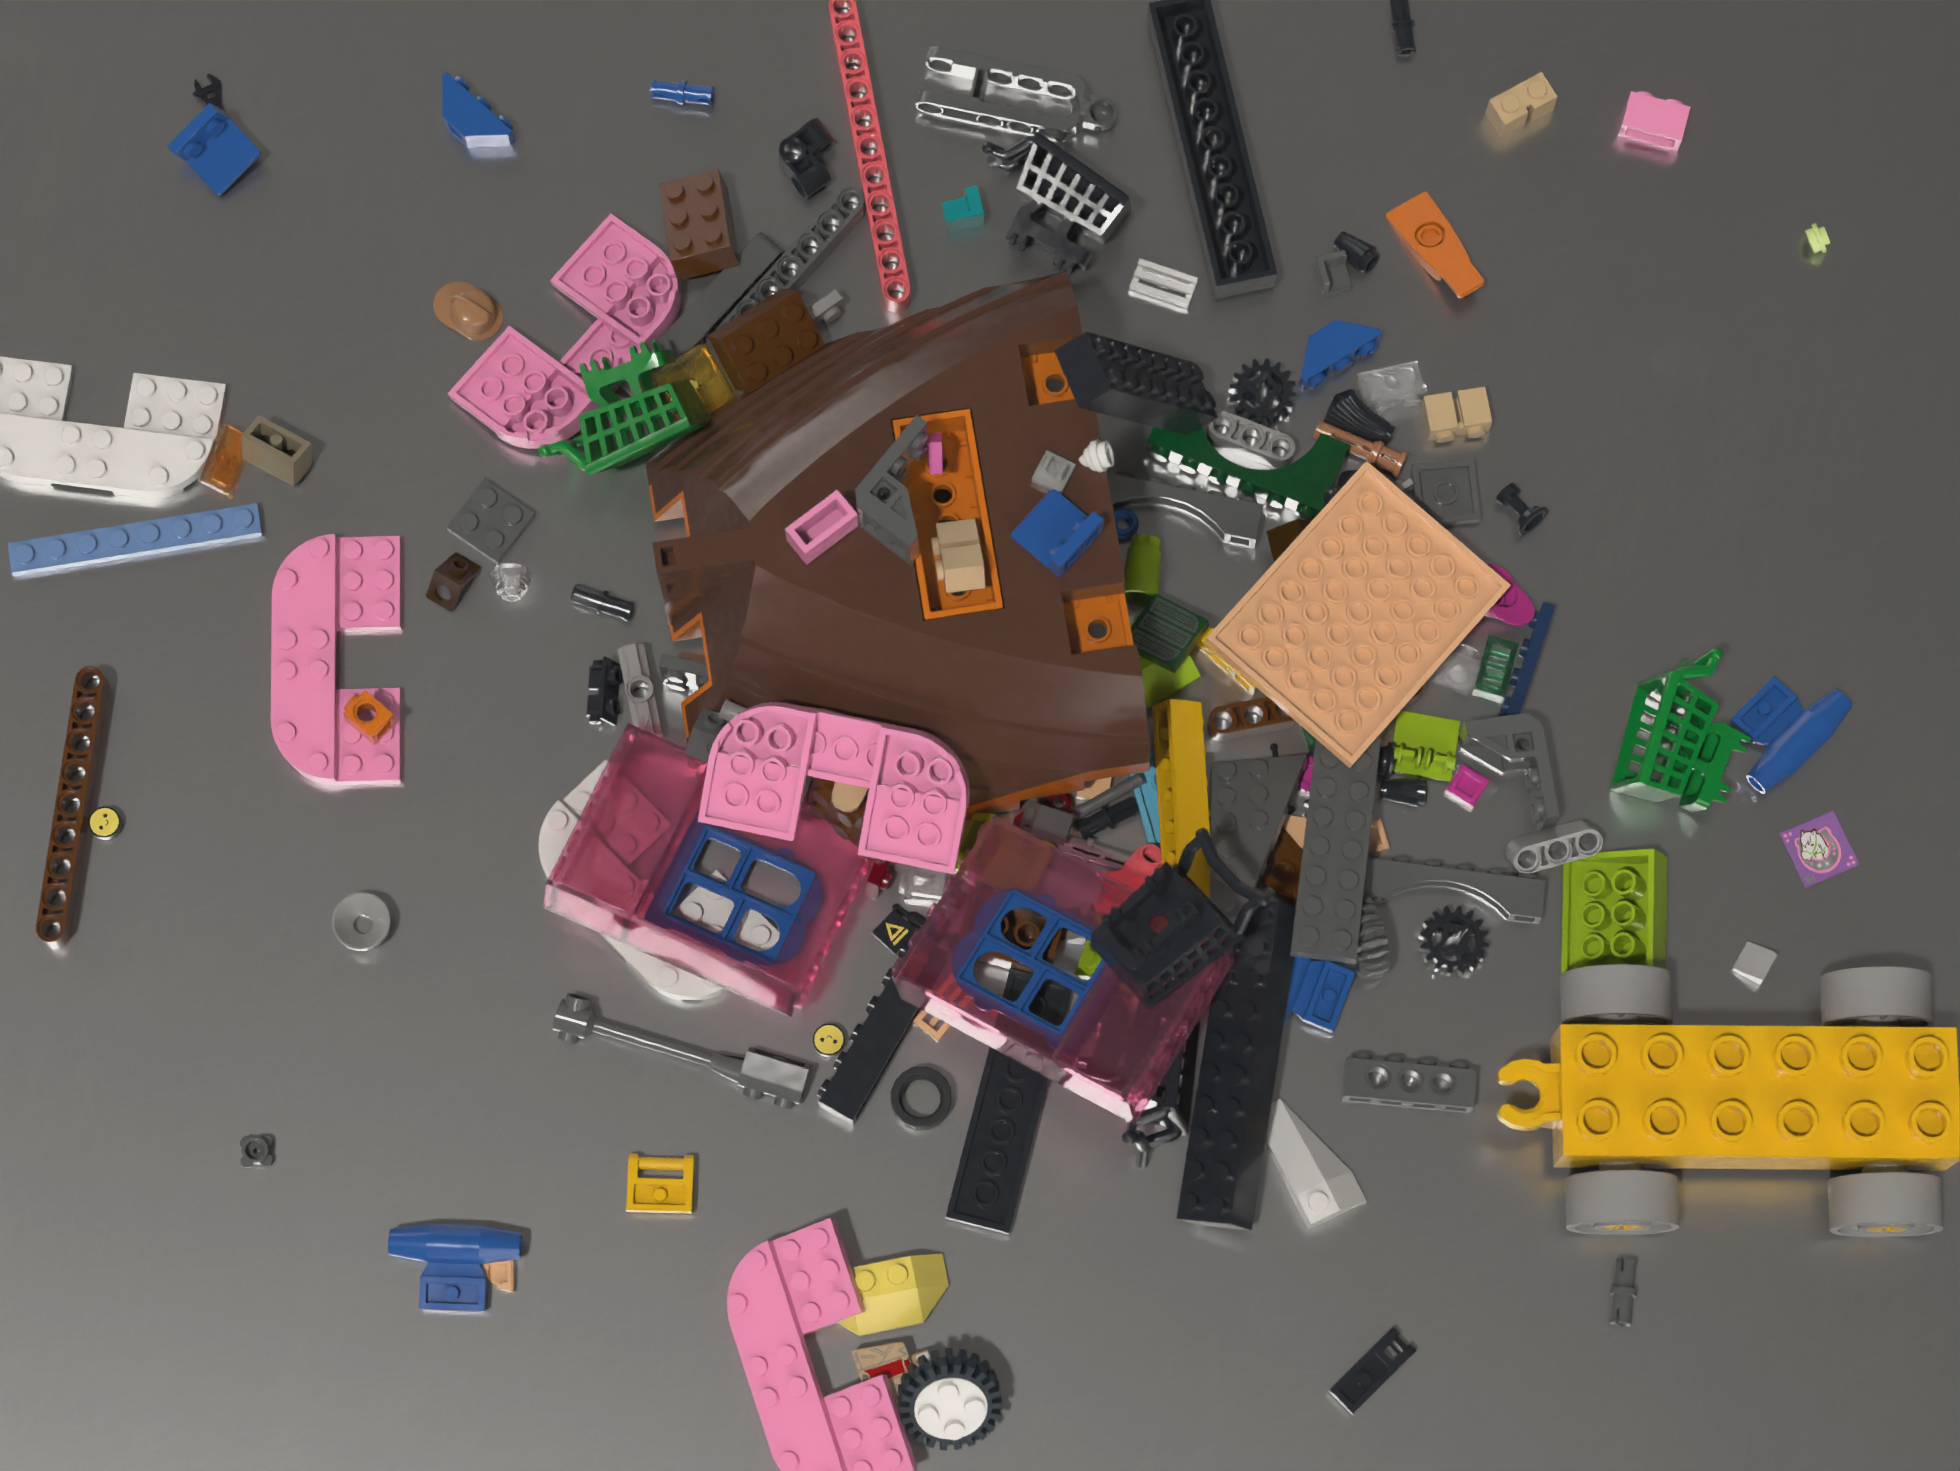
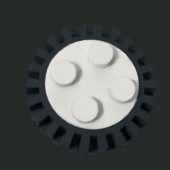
M945 1348L946 1357H940L937 1349L931 1351L932 1360L928 1361L925 1355L918 1357L919 1367L912 1362L908 1366V1374L903 1372L901 1376V1384L898 1385V1404L901 1422L903 1425L905 1424L909 1435L914 1433V1438L917 1442L921 1443L926 1439V1447L933 1449L936 1441H939L940 1450L947 1451L948 1442H954V1449L959 1450L962 1449V1440H966L969 1447L975 1445L974 1435H977L982 1441L987 1437L986 1429L993 1431L996 1427L995 1420L999 1421L1002 1398L997 1374L994 1368L990 1370V1363L984 1359L980 1363V1356L974 1352L968 1359L967 1350L959 1348L958 1356L955 1357L953 1356L952 1348Z

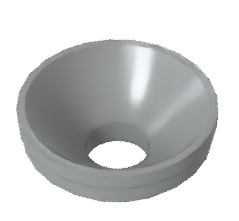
M366 892L350 894L343 898L334 909L332 915V928L336 938L344 946L356 951H366L379 946L387 937L391 926V917L386 904L379 897ZM363 916L369 917L373 921V928L367 934H359L354 928L357 919Z

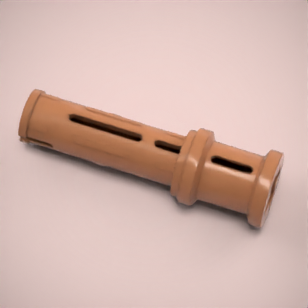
M1323 420L1319 421L1313 435L1314 439H1318L1321 433L1349 444V453L1367 460L1373 467L1378 466L1392 472L1393 477L1396 478L1399 477L1409 453L1406 451L1401 453L1386 447L1383 441H1375L1373 443L1325 423Z

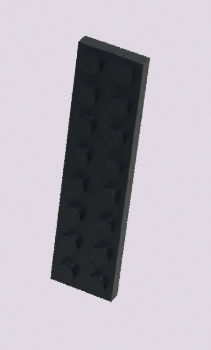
M1010 968L1003 998L1011 1002L1016 1001L1033 974ZM1046 980L1030 1004L1029 1011L1047 1022L1059 1026L1063 1023L1071 990L1053 980ZM1000 1013L997 1016L945 1218L1009 1235L1056 1051L1047 1045L1046 1038Z

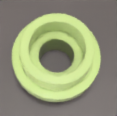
M1816 223L1811 225L1812 228L1805 230L1807 239L1813 253L1819 251L1825 253L1827 252L1825 246L1830 244L1829 237L1824 226L1818 228Z

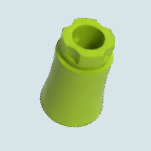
M1137 534L1131 538V545L1127 550L1124 568L1126 580L1125 599L1127 604L1146 607L1155 593L1160 595L1159 583L1162 552L1160 551V539L1156 536Z

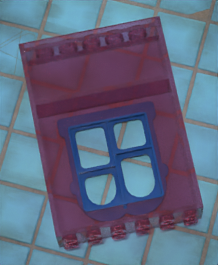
M627 723L546 882L543 908L791 1018L796 1008L802 1010L809 995L808 990L811 983L815 982L818 977L825 955H828L835 940L834 936L837 928H841L847 915L850 901L855 899L860 887L863 874L866 875L872 860L870 861L862 855H857L858 847L849 839H842L835 832L833 826L825 819L817 818L811 812L809 805H807L808 801H804L801 805L796 839L794 841L698 822L708 763L684 754L686 748L631 723ZM708 839H714L741 853V857L727 882H720L696 871L694 868V864ZM754 860H761L795 876L800 883L801 889L798 899L789 906L780 907L742 891L741 884ZM686 883H693L734 903L732 912L720 933L709 931L673 914L672 909ZM748 910H754L769 917L778 926L779 939L770 949L757 951L743 946L734 940V935Z
M993 815L989 823L985 822L980 827L976 836L977 842L973 848L966 850L959 864L960 868L956 875L950 876L943 887L944 894L939 902L933 903L926 914L927 921L922 929H917L911 936L909 941L910 948L904 957L900 956L894 963L891 973L899 996L910 1004L1135 1125L1233 965V951L1230 949L1150 1010L1147 1009L1103 960L1100 961L1091 978L1087 981H1082L1043 960V954L1059 929L1066 928L1091 941V934L1102 923L1101 917L1104 914L1109 915L1111 913L1110 909L1113 906L1118 908L1136 889ZM1016 908L1030 909L1047 919L1042 932L1028 950L1012 944L1004 938L1001 932L1003 918L1008 912ZM1161 915L1155 916L1150 922V929L1153 932L1159 933L1168 925V919ZM1228 937L1223 938L1220 942L1222 943V942L1225 941ZM1206 938V939H1205L1202 943H1200L1199 945H1201V944H1203L1205 941H1207L1208 938ZM1214 945V946H1213L1212 948H1210L1206 953L1210 952V951H1211L1212 949H1214L1216 946ZM988 952H999L1033 970V976L1016 1001H1008L976 982L973 968L976 961L982 955ZM1199 957V958L1196 959L1194 962H1192V964H1194L1196 961H1198L1201 957ZM1046 980H1053L1078 995L1075 1004L1059 1026L1053 1025L1029 1011L1030 1004Z

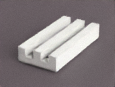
M1140 258L1129 289L1188 309L1198 277ZM1143 270L1189 285V287L1143 272ZM1142 279L1154 283L1158 286L1186 294V296L1183 298L1139 283V280Z

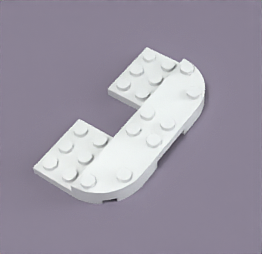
M0 356L1 477L24 484L53 487V484L109 490L114 495L159 499L183 492V488L190 485L196 479L200 480L211 466L218 446L228 389L226 384L133 373L124 428L65 421L74 375L72 365Z
M605 759L561 802L558 800L549 810L543 821L538 845L540 861L548 881L556 892L624 958L637 974L659 993L681 1001L700 999L703 1001L724 994L741 981L754 966L746 963L742 966L732 965L728 962L727 955L672 930L661 933L645 926L644 918L655 896L629 869L673 827ZM717 870L709 876L720 882H727ZM698 886L672 912L674 915L709 931L720 933L732 912L734 903ZM748 910L734 935V940L750 949L763 951L773 947L777 943L780 934L760 913Z

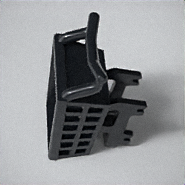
M1036 132L1034 136H1026L1006 149L989 141L982 145L983 152L989 155L987 163L990 166H996L1007 173L1017 171L1024 166L1016 190L1020 199L1028 204L1020 207L1007 233L1006 239L1009 241V245L1013 246L1016 241L1018 250L1022 251L1031 241L1056 255L1053 265L1057 272L1060 271L1062 266L1063 271H1067L1068 276L1076 267L1086 270L1092 259L1091 253L1069 241L1075 229L1104 245L1131 211L1130 198L1125 192L1039 132ZM1042 159H1043V160H1044V163H1043V165H1042V167H1041V169H1040L1039 166H1040V163H1041V161H1042ZM1056 169H1057V170H1059V171H1058L1056 177L1054 178L1053 176H1054V173H1055V171H1056ZM1070 179H1072L1073 181L1071 182L1070 186L1068 187L1067 185H1068ZM1033 181H1035L1032 190H1030ZM1084 188H1085V189H1086V192H1085V194L1082 196L1081 193L1083 192V190H1084ZM1098 198L1101 199L1098 204H1095ZM1113 207L1114 210L1112 213H1110L1109 211ZM1045 212L1061 221L1058 229L1051 231L1037 224L1033 219Z
M1205 828L1196 831V837L1185 846L1178 864L1172 865L1166 861L1160 868L1157 867L1151 876L1148 875L1145 878V882L1118 908L1113 906L1110 909L1111 913L1109 915L1104 914L1101 917L1102 923L1091 934L1090 947L1148 1010L1152 1009L1245 939L1243 933L1248 926L1253 912L1260 905L1265 907L1270 902L1268 894L1243 883L1219 858L1211 837ZM1200 848L1212 870L1234 893L1249 900L1239 910L1234 924L1187 875L1195 854ZM1155 916H1165L1168 919V925L1159 933L1153 932L1150 929L1151 920ZM1220 927L1222 928V929L1219 930L1216 934L1213 935V933H1214L1216 930H1218ZM1227 935H1231L1229 938H1227V939H1226L1225 941H1223L1222 943L1220 942V941H1221L1223 938H1225ZM1206 938H1208L1207 941H1205L1203 944L1199 945V944L1202 943ZM1214 945L1216 946V947H1215L1214 949H1212L1210 952L1206 953V952H1207L1210 948H1212ZM1199 957H1201L1198 961H1196L1194 964H1192V962H1194L1196 959H1198Z
M1184 994L1169 995L1150 1010L1139 1000L1132 1029H1126L1129 1010L1124 1000L1108 996L1106 1004H1100L1096 1010L1100 1014L1098 1016L1093 1015L1090 1022L1101 1026L1095 1029L1098 1039L1094 1056L1078 1058L1079 1064L1087 1065V1068H1077L1075 1070L1076 1074L1094 1079L1092 1082L1083 1081V1087L1111 1095H1120L1129 1113L1132 1114L1129 1116L1126 1132L1123 1133L1122 1140L1126 1144L1136 1145V1165L1139 1168L1147 1167L1150 1148L1172 1142L1181 1135H1188L1200 1020L1189 996ZM1161 1023H1168L1167 1028H1161ZM1158 1039L1165 1040V1044H1157ZM1126 1053L1124 1065L1118 1067L1119 1058L1122 1054ZM1155 1055H1161L1162 1062L1154 1060ZM1182 1059H1184L1183 1069H1181ZM1152 1071L1160 1072L1159 1079L1151 1077ZM1180 1077H1182L1181 1087H1179ZM1149 1087L1157 1088L1156 1096L1148 1094ZM1178 1094H1180L1179 1105L1177 1104ZM1149 1122L1169 1128L1145 1136L1143 1131L1136 1130L1137 1126Z

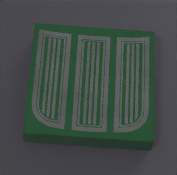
M1155 593L1131 626L1133 644L1137 645L1139 656L1175 674L1210 625L1208 619Z

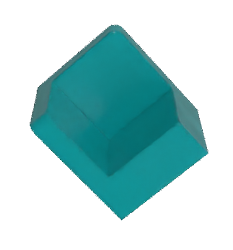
M977 185L965 188V197L942 203L948 233L984 225V211Z

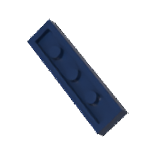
M1543 602L1540 610H1535L1534 617L1528 624V627L1533 629L1530 640L1523 639L1518 656L1524 658L1521 668L1514 667L1509 685L1514 686L1511 698L1504 697L1499 714L1504 716L1520 714L1555 605Z

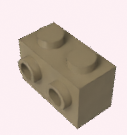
M260 415L241 435L242 459L292 486H295L312 467V444Z

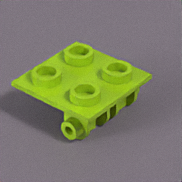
M1401 710L1397 714L1393 737L1394 761L1392 772L1413 776L1419 775L1424 778L1451 782L1456 762L1455 754L1461 721Z

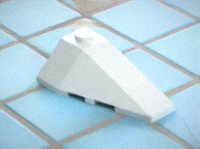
M1281 1099L1272 1102L1265 1144L1307 1229L1309 1230L1367 1202L1352 1171Z

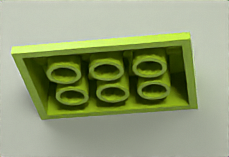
M1656 849L1598 852L1593 856L1563 864L1561 974L1581 967L1615 964L1645 965L1666 969L1667 856Z

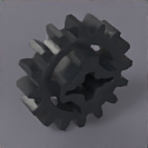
M1268 358L1265 359L1263 365H1259L1258 361L1253 359L1251 368L1242 364L1240 369L1242 375L1234 373L1232 380L1235 383L1229 386V392L1234 394L1230 396L1229 402L1233 405L1238 404L1235 408V414L1245 413V419H1256L1258 424H1261L1262 420H1266L1269 426H1273L1274 417L1283 421L1285 418L1284 411L1291 413L1293 409L1291 402L1295 401L1297 393L1292 391L1295 389L1296 382L1287 381L1291 372L1289 370L1281 372L1280 362L1276 363L1274 367L1270 366ZM1259 375L1253 381L1248 380L1253 376ZM1271 377L1277 380L1279 384H1276ZM1262 383H1265L1266 396H1264L1263 402H1260L1259 390L1262 387ZM1246 401H1249V402L1253 405L1254 408H1252L1251 406H1249V405L1246 403ZM1273 404L1277 405L1276 407L1270 410H1266Z
M1445 906L1442 916L1434 911L1431 914L1433 922L1424 921L1422 926L1428 932L1424 931L1419 934L1418 938L1426 941V943L1420 945L1419 951L1428 952L1424 962L1434 961L1436 963L1434 967L1435 972L1443 967L1446 968V976H1450L1453 969L1457 970L1459 976H1463L1466 966L1471 971H1474L1477 967L1474 960L1479 962L1484 960L1485 956L1480 950H1487L1489 943L1482 941V939L1486 938L1489 933L1488 930L1480 931L1479 927L1483 923L1482 919H1478L1475 922L1471 919L1474 911L1470 910L1464 915L1462 914L1461 906H1457L1455 912L1451 913L1449 907ZM1450 921L1460 922V923H1462V924H1464V925H1463V926L1452 925V923H1451ZM1436 929L1437 934L1440 937V941L1434 947L1433 933ZM1462 936L1458 946L1454 943L1444 947L1449 937L1454 939ZM1474 936L1475 946L1471 953V949L1467 944L1470 937ZM1443 957H1455L1457 961H1450Z

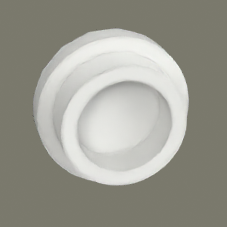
M1099 439L1091 441L1088 447L1084 449L1083 455L1079 457V462L1083 466L1089 467L1092 471H1107L1108 467L1114 466V454L1108 441L1101 442Z

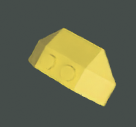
M943 1254L912 1255L852 1267L866 1312L840 1321L838 1324L857 1336H864L924 1323L949 1287Z

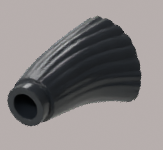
M1352 389L1336 394L1324 417L1325 422L1361 438L1371 441H1383L1386 444L1389 443L1396 428L1365 405L1355 390Z

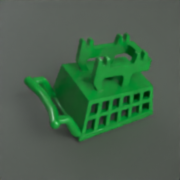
M653 339L651 341L653 351H650L648 344L642 341L640 342L641 353H638L635 345L629 347L630 362L613 367L609 358L603 357L602 363L604 368L601 369L599 362L591 359V371L588 370L585 363L579 365L587 395L599 408L578 415L582 436L574 439L568 438L567 440H561L552 444H543L538 448V454L542 457L564 455L580 470L586 471L588 475H593L618 468L709 424L711 417L689 379L655 387L652 372L676 363L672 349L663 350L658 340ZM627 381L633 396L622 400L614 392L613 388L617 383ZM669 393L673 402L667 403L664 394ZM656 403L658 408L653 410L652 404ZM637 408H641L642 415L639 416ZM677 410L681 419L675 422L672 412ZM624 414L627 416V421L624 420ZM662 417L665 427H660L657 418ZM609 418H611L613 427H610ZM645 423L647 424V427L650 432V434L648 435L645 434V430L643 427V424ZM629 430H631L634 438V442L632 443L628 433ZM614 436L616 437L617 445L619 448L617 450L613 439ZM578 446H584L585 456L577 450Z
M1715 647L1693 660L1682 658L1679 661L1680 668H1677L1675 671L1649 677L1637 683L1610 785L1611 791L1653 802L1682 796L1679 807L1690 812L1705 810L1711 806L1712 801L1719 803L1727 802V798L1721 796L1720 791L1729 793L1731 788L1721 782L1722 774L1732 750L1740 753L1747 751V748L1740 745L1739 741L1741 740L1746 743L1750 742L1751 738L1725 723L1711 724L1719 704L1685 681L1712 676L1718 661L1723 657L1722 649ZM1647 694L1660 701L1657 710L1645 704ZM1671 708L1682 714V718L1671 713ZM1643 711L1655 717L1652 726L1640 721ZM1666 724L1676 728L1675 732L1672 733L1666 730ZM1638 728L1650 733L1648 742L1636 737ZM1662 739L1671 743L1670 750L1660 747ZM1634 744L1645 749L1643 758L1632 754ZM1657 754L1665 757L1662 765L1655 763ZM1630 761L1640 764L1638 773L1628 770ZM1653 770L1660 773L1658 780L1650 778Z

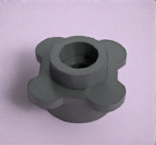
M262 1135L261 1137L245 1136L241 1139L240 1146L242 1147L243 1157L240 1162L245 1168H251L253 1165L268 1167L272 1164L273 1157L270 1155V1146L273 1141L268 1135ZM258 1148L259 1153L254 1154V1149Z

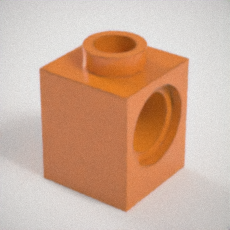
M366 690L360 696L355 694L351 697L344 707L346 711L343 714L346 722L373 745L396 723L394 714ZM365 710H372L376 713L374 719L368 722L361 721L359 715Z

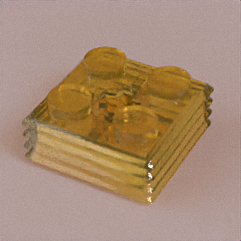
M696 345L676 358V363L662 367L652 374L656 388L686 379L697 381L696 393L709 414L736 396L707 345ZM669 393L664 394L667 403L673 402ZM677 410L672 412L675 421L681 419Z

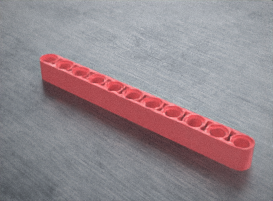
M829 0V19L883 303L889 311L902 312L910 304V283L855 0ZM840 7H846L850 10L846 14L836 12ZM845 35H851L855 37V39L851 42H844L841 40V38ZM851 63H857L861 66L857 70L846 68ZM856 91H862L866 94L860 99L851 96ZM867 119L872 122L869 126L861 127L856 124L859 120ZM868 147H872L877 150V152L873 155H865L862 153V151ZM871 176H879L882 178V181L872 184L867 179ZM883 204L888 209L884 212H876L873 210V207ZM882 233H890L894 236L889 241H882L878 238ZM889 261L899 264L894 270H888L883 265ZM893 290H900L904 293V296L894 299L889 296V293Z

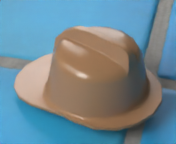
M463 281L448 283L439 289L434 297L433 310L437 319L467 338L486 340L493 337L501 328L503 311L499 302L472 284Z

